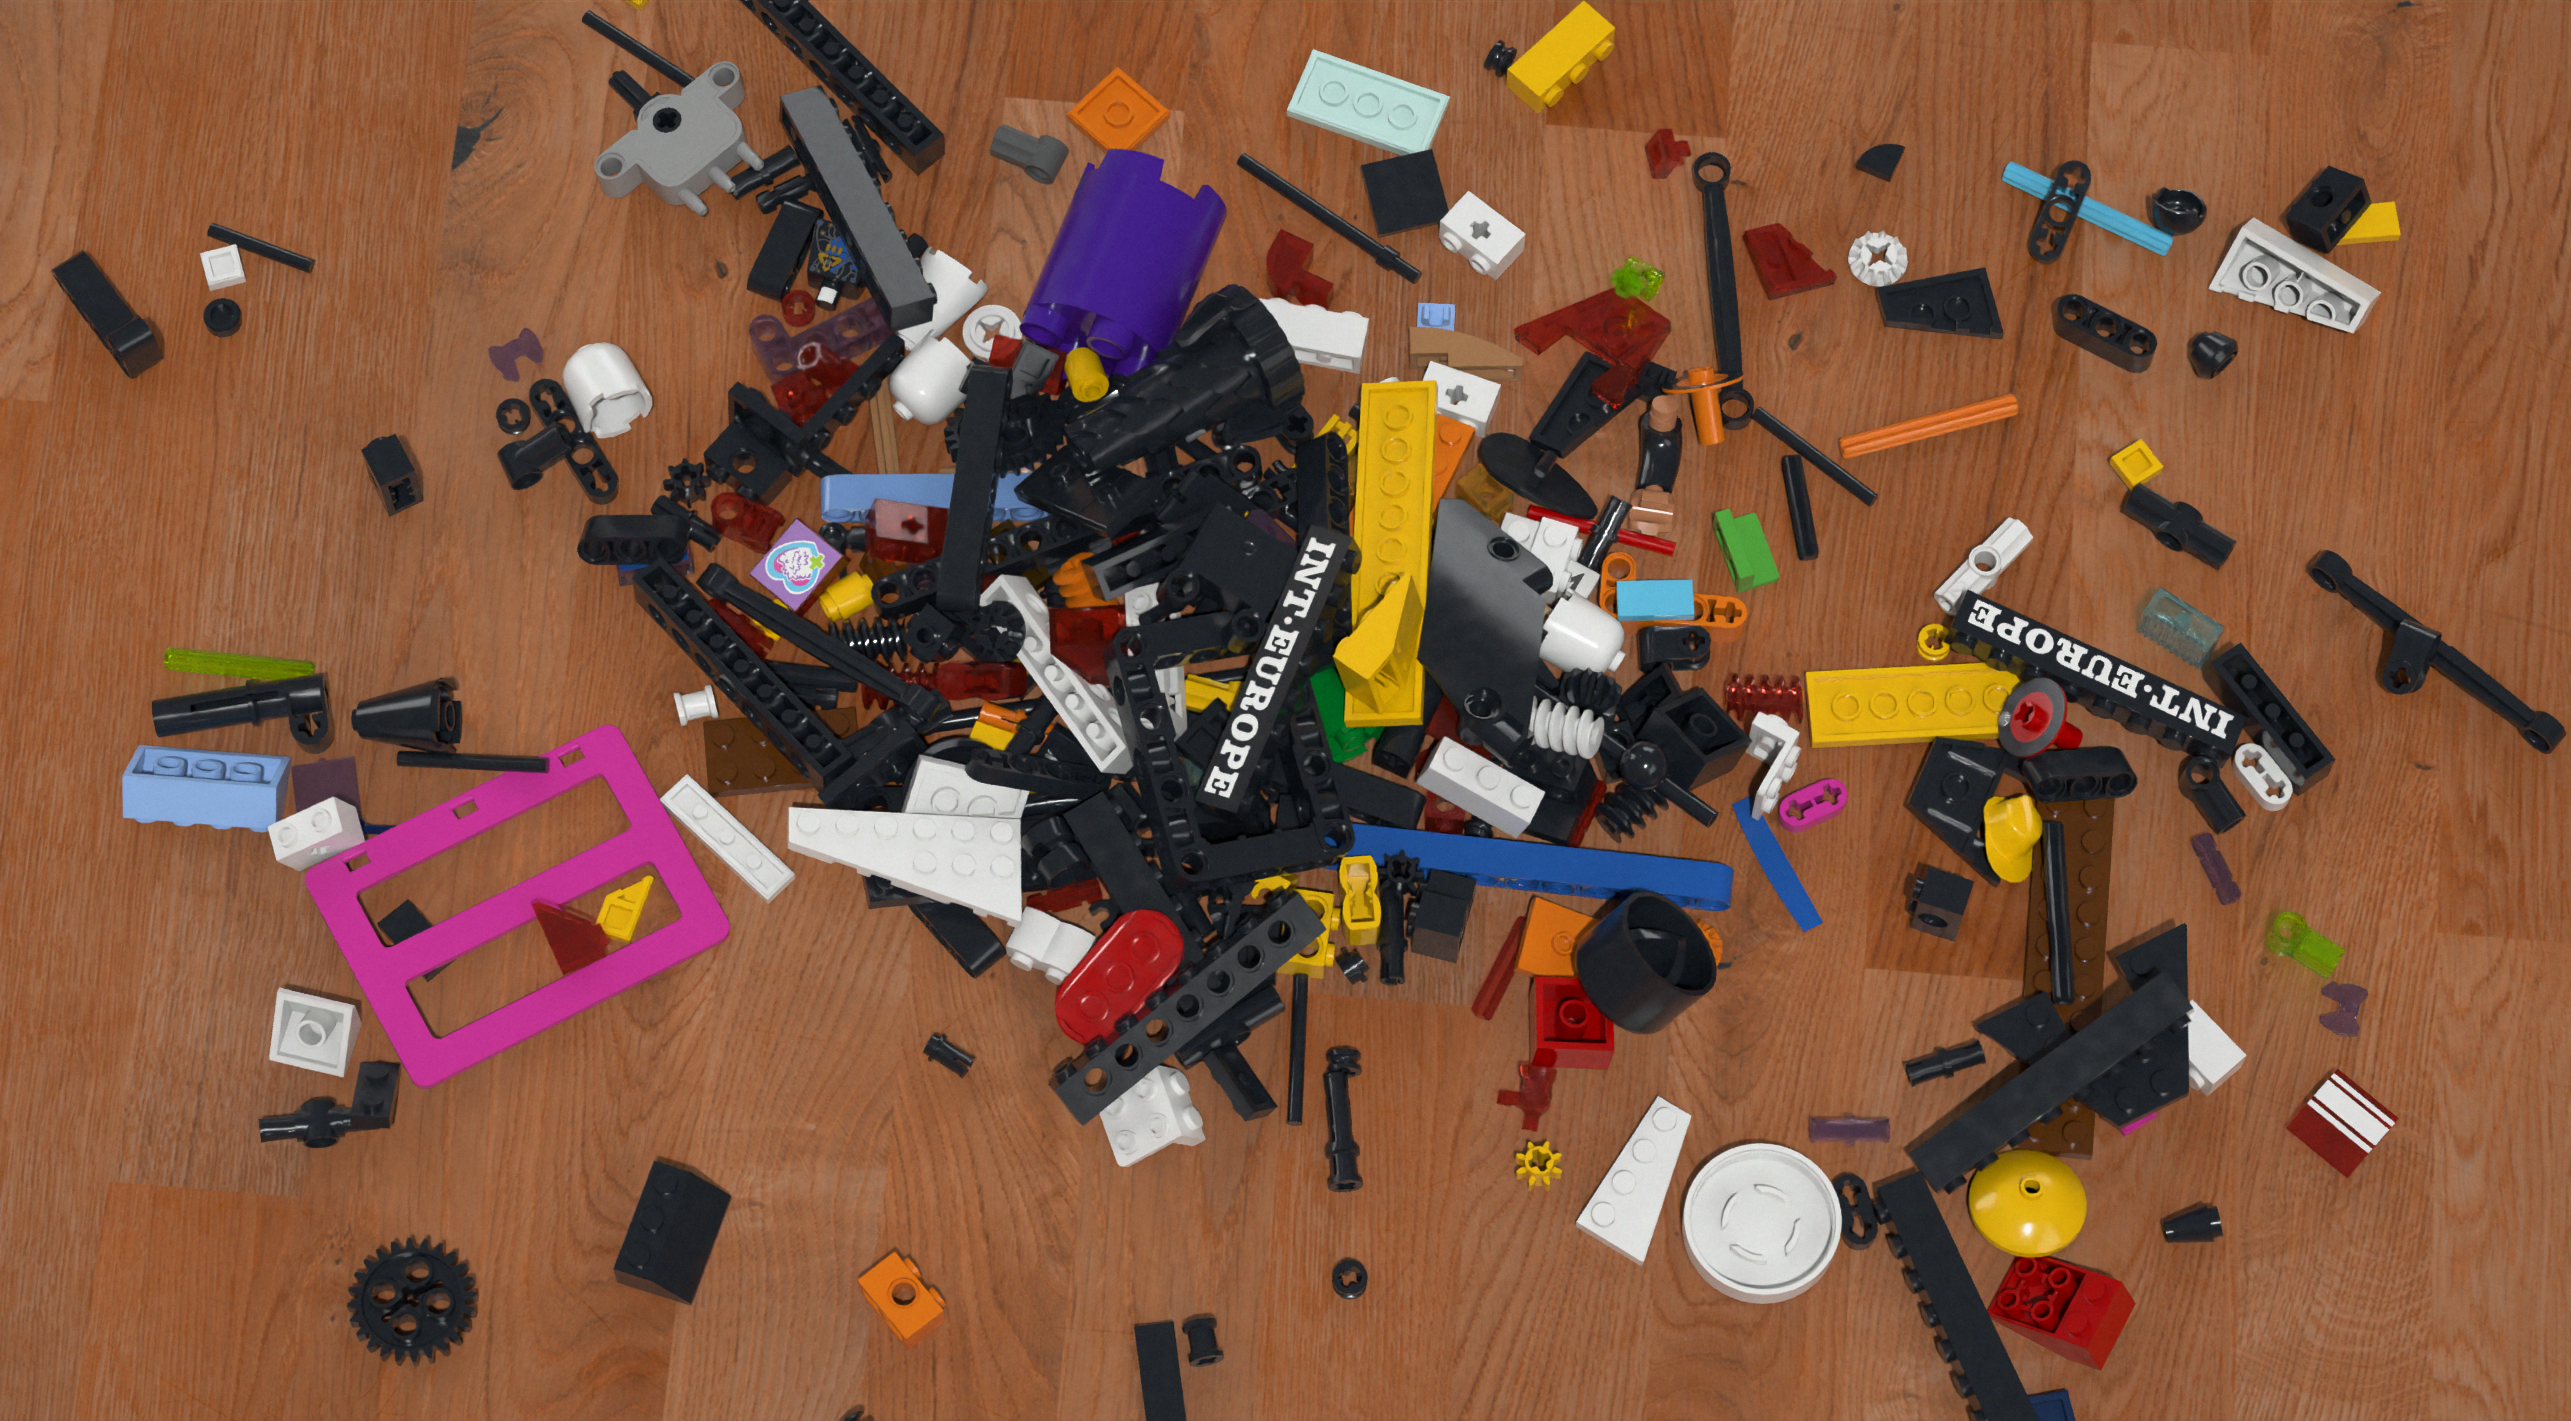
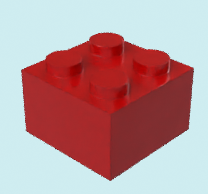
M1535 976L1529 994L1531 1067L1608 1070L1615 1051L1614 1023L1608 1020L1594 1006L1585 993L1579 978Z

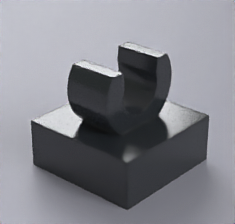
M1643 358L1636 373L1650 378L1652 387L1637 399L1652 404L1655 397L1661 395L1668 396L1669 393L1662 391V385L1676 379L1677 371Z

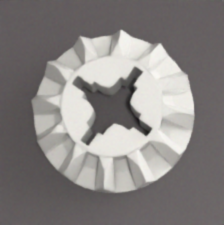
M1884 230L1879 233L1867 231L1864 236L1855 239L1849 251V267L1855 277L1867 285L1882 287L1893 284L1902 277L1908 263L1906 247H1903L1899 242L1898 236H1889ZM1887 250L1884 259L1885 263L1879 260L1870 266L1871 252L1878 254L1881 251Z
M1000 305L982 306L974 310L964 323L963 339L965 346L969 348L973 356L985 358L987 362L998 358L1004 361L1007 355L1017 351L1018 345L1022 340V332L1019 329L1021 322L1016 314L1006 307ZM1001 326L999 337L1002 340L992 338L990 341L984 342L986 340V332L983 328L994 331Z

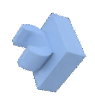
M1418 303L1417 327H1432L1454 331L1455 305Z

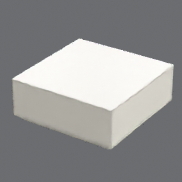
M236 244L200 253L210 291L246 282Z

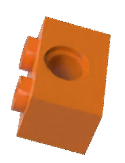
M894 1251L859 1278L857 1282L859 1292L905 1348L909 1350L945 1322L944 1310L942 1308L946 1304L933 1287L926 1290L918 1280L921 1274L909 1258L902 1261ZM901 1292H910L915 1296L913 1302L908 1305H899L894 1301L896 1295Z

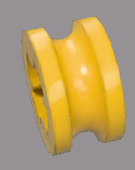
M1940 624L1925 626L1918 636L1916 646L1918 654L1928 662H1938L1946 658L1951 645L1943 642L1948 629ZM1930 636H1935V641L1937 638L1942 640L1940 649L1934 650V645H1932L1931 649L1927 647Z

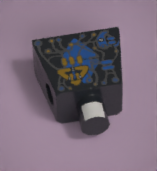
M817 217L807 266L808 285L819 290L814 302L816 306L826 311H835L840 296L851 300H858L865 291L866 285L833 222Z

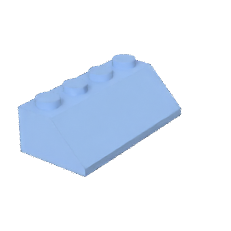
M139 745L122 775L123 818H132L140 823L170 821L178 826L207 824L216 829L245 827L254 832H267V826L280 821L284 814L291 757Z

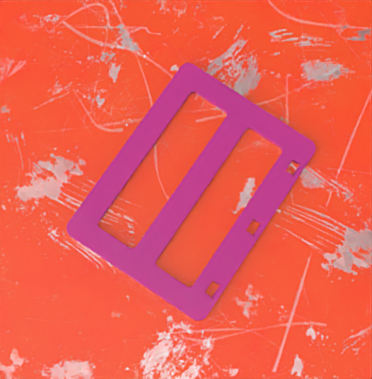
M612 725L600 726L537 757L549 759L548 773L506 772L323 861L307 871L305 884L309 894L411 1081L418 1088L430 1089L723 943L728 938L730 924L617 727ZM580 749L583 759L564 767L560 758ZM595 778H603L631 825L629 830L392 947H384L381 944L357 900L360 893ZM474 801L477 811L458 820L453 810ZM366 853L370 863L350 872L345 863ZM646 865H651L656 869L682 915L678 921L441 1039L432 1037L406 990V985L409 982Z

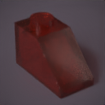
M538 898L530 901L563 976L606 957L602 947L609 945V942L600 923L593 926L589 917Z

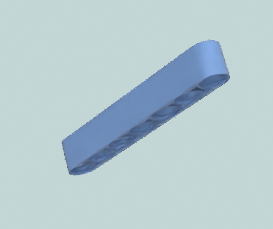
M1007 473L1004 479H1001L999 474L992 522H1004L1007 519H1010L1011 522L1036 521L1052 515L1018 500L1014 488L1031 473H1021L1020 476H1016L1014 473ZM837 474L825 476L820 480L821 518L833 523L947 522L955 474Z

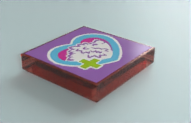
M796 517L748 575L797 616L802 618L850 560Z

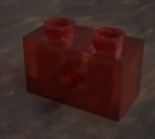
M875 498L865 518L866 557L878 558L886 562L900 561L919 564L941 556L947 527L948 508Z

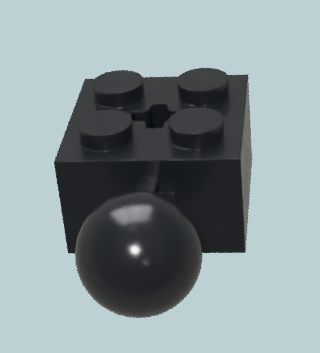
M1701 687L1653 711L1635 738L1637 742L1631 744L1623 752L1620 760V771L1624 780L1630 786L1639 790L1656 788L1669 775L1684 788L1692 791L1731 772L1752 743V740Z

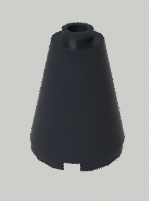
M439 678L360 701L357 709L352 711V728L365 740L442 755L454 754L456 750L451 747L452 744L460 743L463 724L461 701H453L451 691L458 689L452 679Z

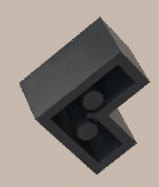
M1435 869L1431 870L1429 881L1420 883L1416 902L1412 903L1407 924L1409 926L1406 937L1412 939L1411 952L1452 963L1457 962L1476 892L1477 880Z

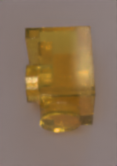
M1481 462L1456 482L1455 497L1465 500L1490 521L1494 519L1496 523H1500L1504 520L1506 512L1511 513L1513 510L1512 504L1514 503L1515 492L1500 484L1489 475ZM1488 497L1492 500L1486 503L1482 498Z

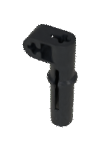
M1426 670L1423 725L1387 726L1372 762L1373 765L1406 780L1420 754L1425 736L1436 711L1441 710L1445 703L1443 691Z
M324 673L263 683L246 680L245 686L152 701L153 722L158 738L252 723L254 727H259L263 721L289 717L292 736L303 751L309 754H319L331 747L334 741L329 689ZM323 711V713L312 714V719L318 729L314 730V736L308 737L307 733L311 730L310 724L304 716L298 717L297 715Z

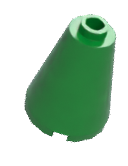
M1334 667L1319 674H1314L1310 678L1334 763L1343 764L1368 751L1364 744L1373 737L1377 743L1382 739L1387 726L1346 727L1344 722L1346 690L1339 672Z

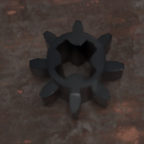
M683 458L682 463L676 467L668 466V472L672 479L663 480V486L665 491H672L670 494L672 501L675 503L680 501L685 503L688 508H691L692 503L699 499L702 501L706 500L705 491L702 488L710 487L711 481L710 476L703 475L704 469L701 462L695 466L688 463L686 458ZM690 481V485L684 486V482Z
M1401 850L1400 855L1394 858L1386 854L1384 856V864L1387 869H1377L1378 879L1385 880L1381 886V893L1391 892L1395 895L1396 901H1400L1401 895L1407 893L1415 897L1417 888L1414 883H1423L1425 877L1424 873L1416 872L1420 859L1415 858L1411 860L1405 856L1404 850ZM1394 872L1399 875L1407 873V879L1405 880L1401 876L1395 879L1393 877Z

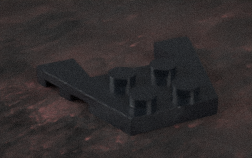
M1937 737L1930 748L1905 807L1990 885L1997 887L2001 878L1992 869L1987 858L1985 840L1977 837V832L1984 818V806L1993 797L2003 773L2029 785L2021 771L2022 764L2027 758L2016 757L2005 749L1986 747L1983 743Z

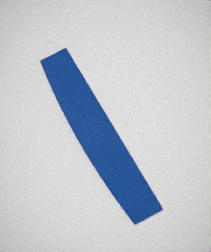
M1752 796L1732 804L1739 823L1761 867L1803 932L1822 924V919L1763 815L1759 820L1751 817L1755 802Z

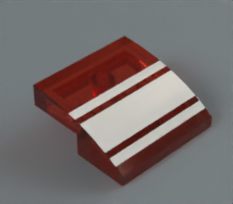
M2337 1069L2293 1119L2287 1129L2349 1179L2370 1152L2378 1146L2398 1122L2399 1118L2341 1070Z

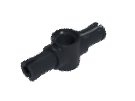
M313 1100L303 1103L299 1111H294V1115L259 1119L261 1143L297 1138V1142H303V1145L308 1148L330 1147L337 1144L340 1137H345L344 1133L378 1130L380 1128L351 1127V1109L342 1110L341 1106H335V1103L330 1100Z

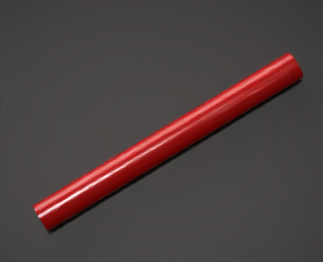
M1530 505L1527 515L1528 519L1541 522L1542 517L1573 525L1579 527V533L1590 536L1593 534L1590 531L1593 524H1598L1596 521L1571 517L1535 505ZM1620 528L1617 534L1620 537L1617 543L1673 557L1676 542Z

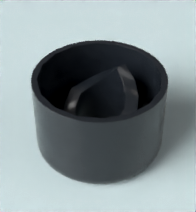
M1644 891L1632 894L1585 933L1578 942L1575 951L1576 972L1588 998L1608 1020L1618 1027L1635 1034H1653L1665 1028L1713 988L1717 976L1713 951L1698 925L1674 902L1652 892Z

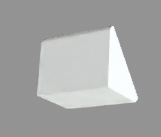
M279 988L276 997L269 1060L344 1078L362 1025L355 1005Z

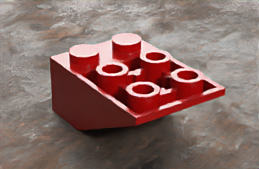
M2016 1256L1987 1311L1991 1320L2068 1360L2101 1371L2136 1303L2122 1281L2046 1256L2034 1258Z

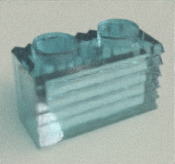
M2160 587L2143 610L2137 631L2138 633H2144V637H2150L2151 641H2156L2157 645H2163V649H2169L2170 653H2176V657H2182L2183 662L2188 661L2189 666L2195 665L2197 670L2203 667L2219 644L2225 627Z

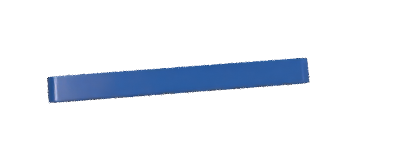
M1352 824L1355 842L1353 848L1344 856L1371 855L1377 869H1387L1384 864V856L1387 854L1394 858L1400 855L1401 850H1404L1405 856L1411 860L1415 858L1420 859L1416 872L1424 873V880H1429L1431 870L1435 869L1477 880L1476 886L1623 902L1634 893L1646 891L1659 894L1671 900L1680 908L1706 911H1725L1731 907L1734 876L1733 868L1719 863ZM1325 837L1326 843L1330 847L1337 849L1335 841ZM1342 859L1336 865L1324 867L1323 869L1340 871Z

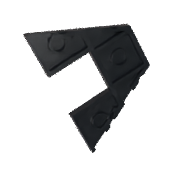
M2186 923L2116 956L2115 962L2132 993L2166 970L2188 1000ZM2046 991L1976 1025L1978 1033L1986 1035L2009 1051L2011 1056L2017 1060H2022L2029 1066H2032L2071 1038ZM2188 1025L2174 1035L2168 1030L2159 1036L2157 1041L2160 1044L2145 1056L2140 1058L2138 1053L2124 1061L2128 1067L2113 1079L2108 1081L2106 1076H2103L2092 1084L2096 1090L2079 1103L2087 1109L2095 1111L2103 1117V1120L2120 1130L2189 1096Z

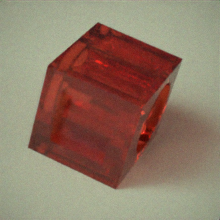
M1428 790L1425 831L1453 835L1455 833L1463 834L1465 810L1451 803L1456 808L1450 813L1439 811L1436 807L1438 804L1451 802Z

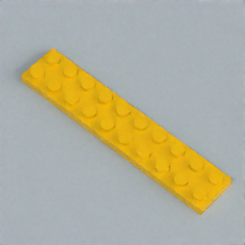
M1436 380L1362 383L1354 540L1361 550L1362 562L1358 572L1355 575L1352 574L1351 579L1352 633L1360 625L1363 615L1369 609H1374L1384 598L1389 585L1396 580L1399 581L1406 572L1412 575L1422 607L1425 609L1431 561L1439 389ZM1423 615L1405 688L1381 715L1346 692L1344 712L1346 727L1423 725L1425 668L1417 660Z

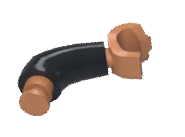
M1666 395L1657 396L1653 399L1651 411L1643 415L1641 421V454L1637 490L1631 496L1630 504L1633 507L1629 511L1628 528L1641 530L1642 534L1657 536L1658 532L1671 533L1675 501L1671 493L1679 471L1683 448V425L1681 419L1677 416L1679 403L1676 399Z

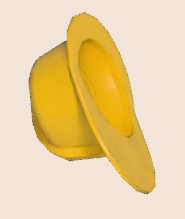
M2023 795L2011 799L1994 796L1984 806L1987 858L1992 869L2001 879L2009 883H2019L2025 880L2032 870L2033 846L2042 835L2043 822L2040 814L2033 806L2030 796Z

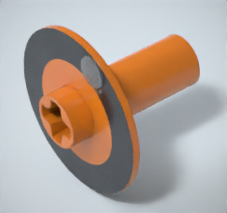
M1713 366L1697 367L1688 370V376L1663 384L1662 391L1671 394L1691 393L1699 444L1712 445L1725 441L1717 388L1737 383L1744 378L1743 372L1736 370L1714 371Z

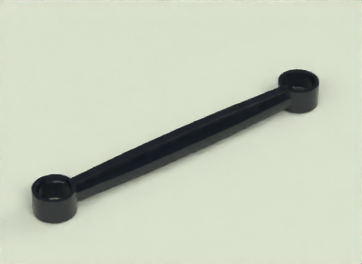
M1708 152L1696 160L1693 182L1695 187L1703 193L1708 275L1719 370L1743 372L1736 279L1724 190L1730 181L1731 166L1728 159L1722 154ZM1714 165L1721 168L1725 176L1717 182H1709L1704 180L1698 172L1705 166ZM1742 379L1737 383L1722 387L1723 392L1719 395L1723 427L1728 430H1741L1748 426L1752 420L1754 400L1751 394L1743 389ZM1729 400H1739L1747 406L1748 413L1740 418H1732L1723 412L1722 405Z
M2323 551L2308 568L2309 575L2317 585L2331 593L2340 592L2394 637L2404 619L2421 624L2397 605L2352 575V569L2349 564L2332 551ZM2441 640L2431 665L2478 700L2519 727L2522 736L2533 748L2545 754L2552 753L2566 736V731L2562 724L2546 712H2534L2453 646L2450 647Z
M710 563L697 579V585L717 602L724 605L730 603L767 629L821 662L896 702L908 715L918 722L928 725L942 705L939 700L920 685L915 683L908 685L837 638L823 633L817 626L740 585L733 576L721 567Z

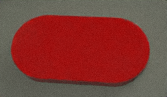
M1142 909L1124 914L1110 927L1057 990L1055 1016L1060 1029L1067 1037L1086 1046L1098 1037L1105 1039L1116 1030L1113 1026L1121 1017L1129 1012L1136 1014L1146 1006L1144 1000L1152 992L1163 988L1178 971L1184 957L1183 936L1174 921L1161 912Z

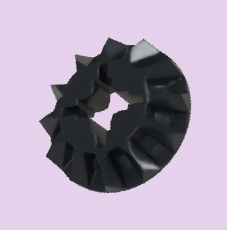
M992 601L991 604L980 607V614L972 619L975 627L974 632L970 636L975 639L976 647L974 650L984 656V660L1006 662L1019 653L1025 641L1026 626L1022 614L1014 605L1004 601ZM996 626L1007 628V631L1002 632L997 637L989 635L991 629L996 628Z

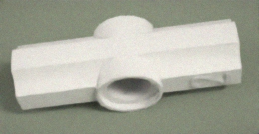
M2009 517L1982 545L1975 547L1965 563L1935 592L1934 599L1938 602L1940 608L1948 615L1955 616L1967 590L1981 595L1985 590L1993 587L1998 581L1999 575L2032 543L2033 536L2030 534L2027 526L2018 519L2015 520ZM1978 563H1986L1992 568V570L1984 572L1979 570L1975 565Z

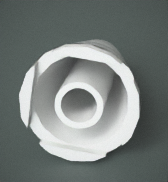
M930 246L924 252L920 262L925 281L933 284L937 295V304L933 305L932 321L894 332L905 340L904 349L909 352L932 329L937 332L938 335L936 337L939 338L980 301L989 290V287L981 279L978 284L972 282L970 277L973 272L940 250H937L935 253Z

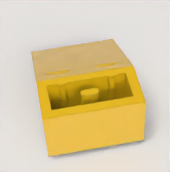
M1406 572L1399 581L1396 580L1389 585L1384 598L1374 609H1369L1363 615L1360 625L1350 637H1345L1339 642L1333 655L1346 692L1380 715L1406 686L1424 611L1412 575L1409 572Z

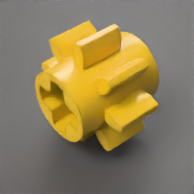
M1547 1141L1543 1147H1534L1533 1143L1528 1142L1526 1155L1516 1154L1515 1162L1524 1167L1516 1171L1515 1177L1516 1179L1525 1178L1528 1182L1529 1191L1534 1186H1543L1548 1191L1550 1189L1551 1177L1561 1179L1562 1170L1554 1167V1165L1561 1162L1562 1155L1561 1153L1553 1155L1549 1150V1142ZM1537 1161L1540 1166L1546 1165L1545 1171H1540L1537 1166L1532 1167V1162Z

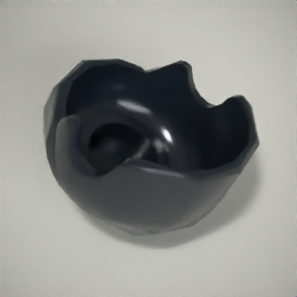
M2163 187L2157 196L2155 193H2152L2150 205L2154 224L2165 233L2174 236L2189 234L2202 225L2207 216V206L2203 199L2193 191L2184 189L2169 190Z

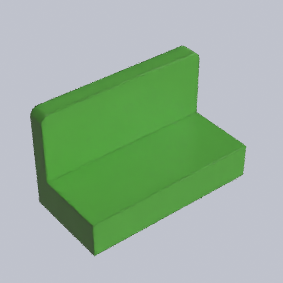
M1730 509L1715 512L1712 528L1737 594L1778 582L1779 573L1757 515L1751 513L1733 519Z

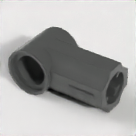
M1005 124L998 127L990 147V155L1023 168L1025 173L1035 181L1049 185L1054 182L1069 153L1068 147L1054 137L1042 135L1040 138H1037Z

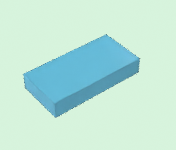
M1693 579L1616 581L1617 621L1694 620Z

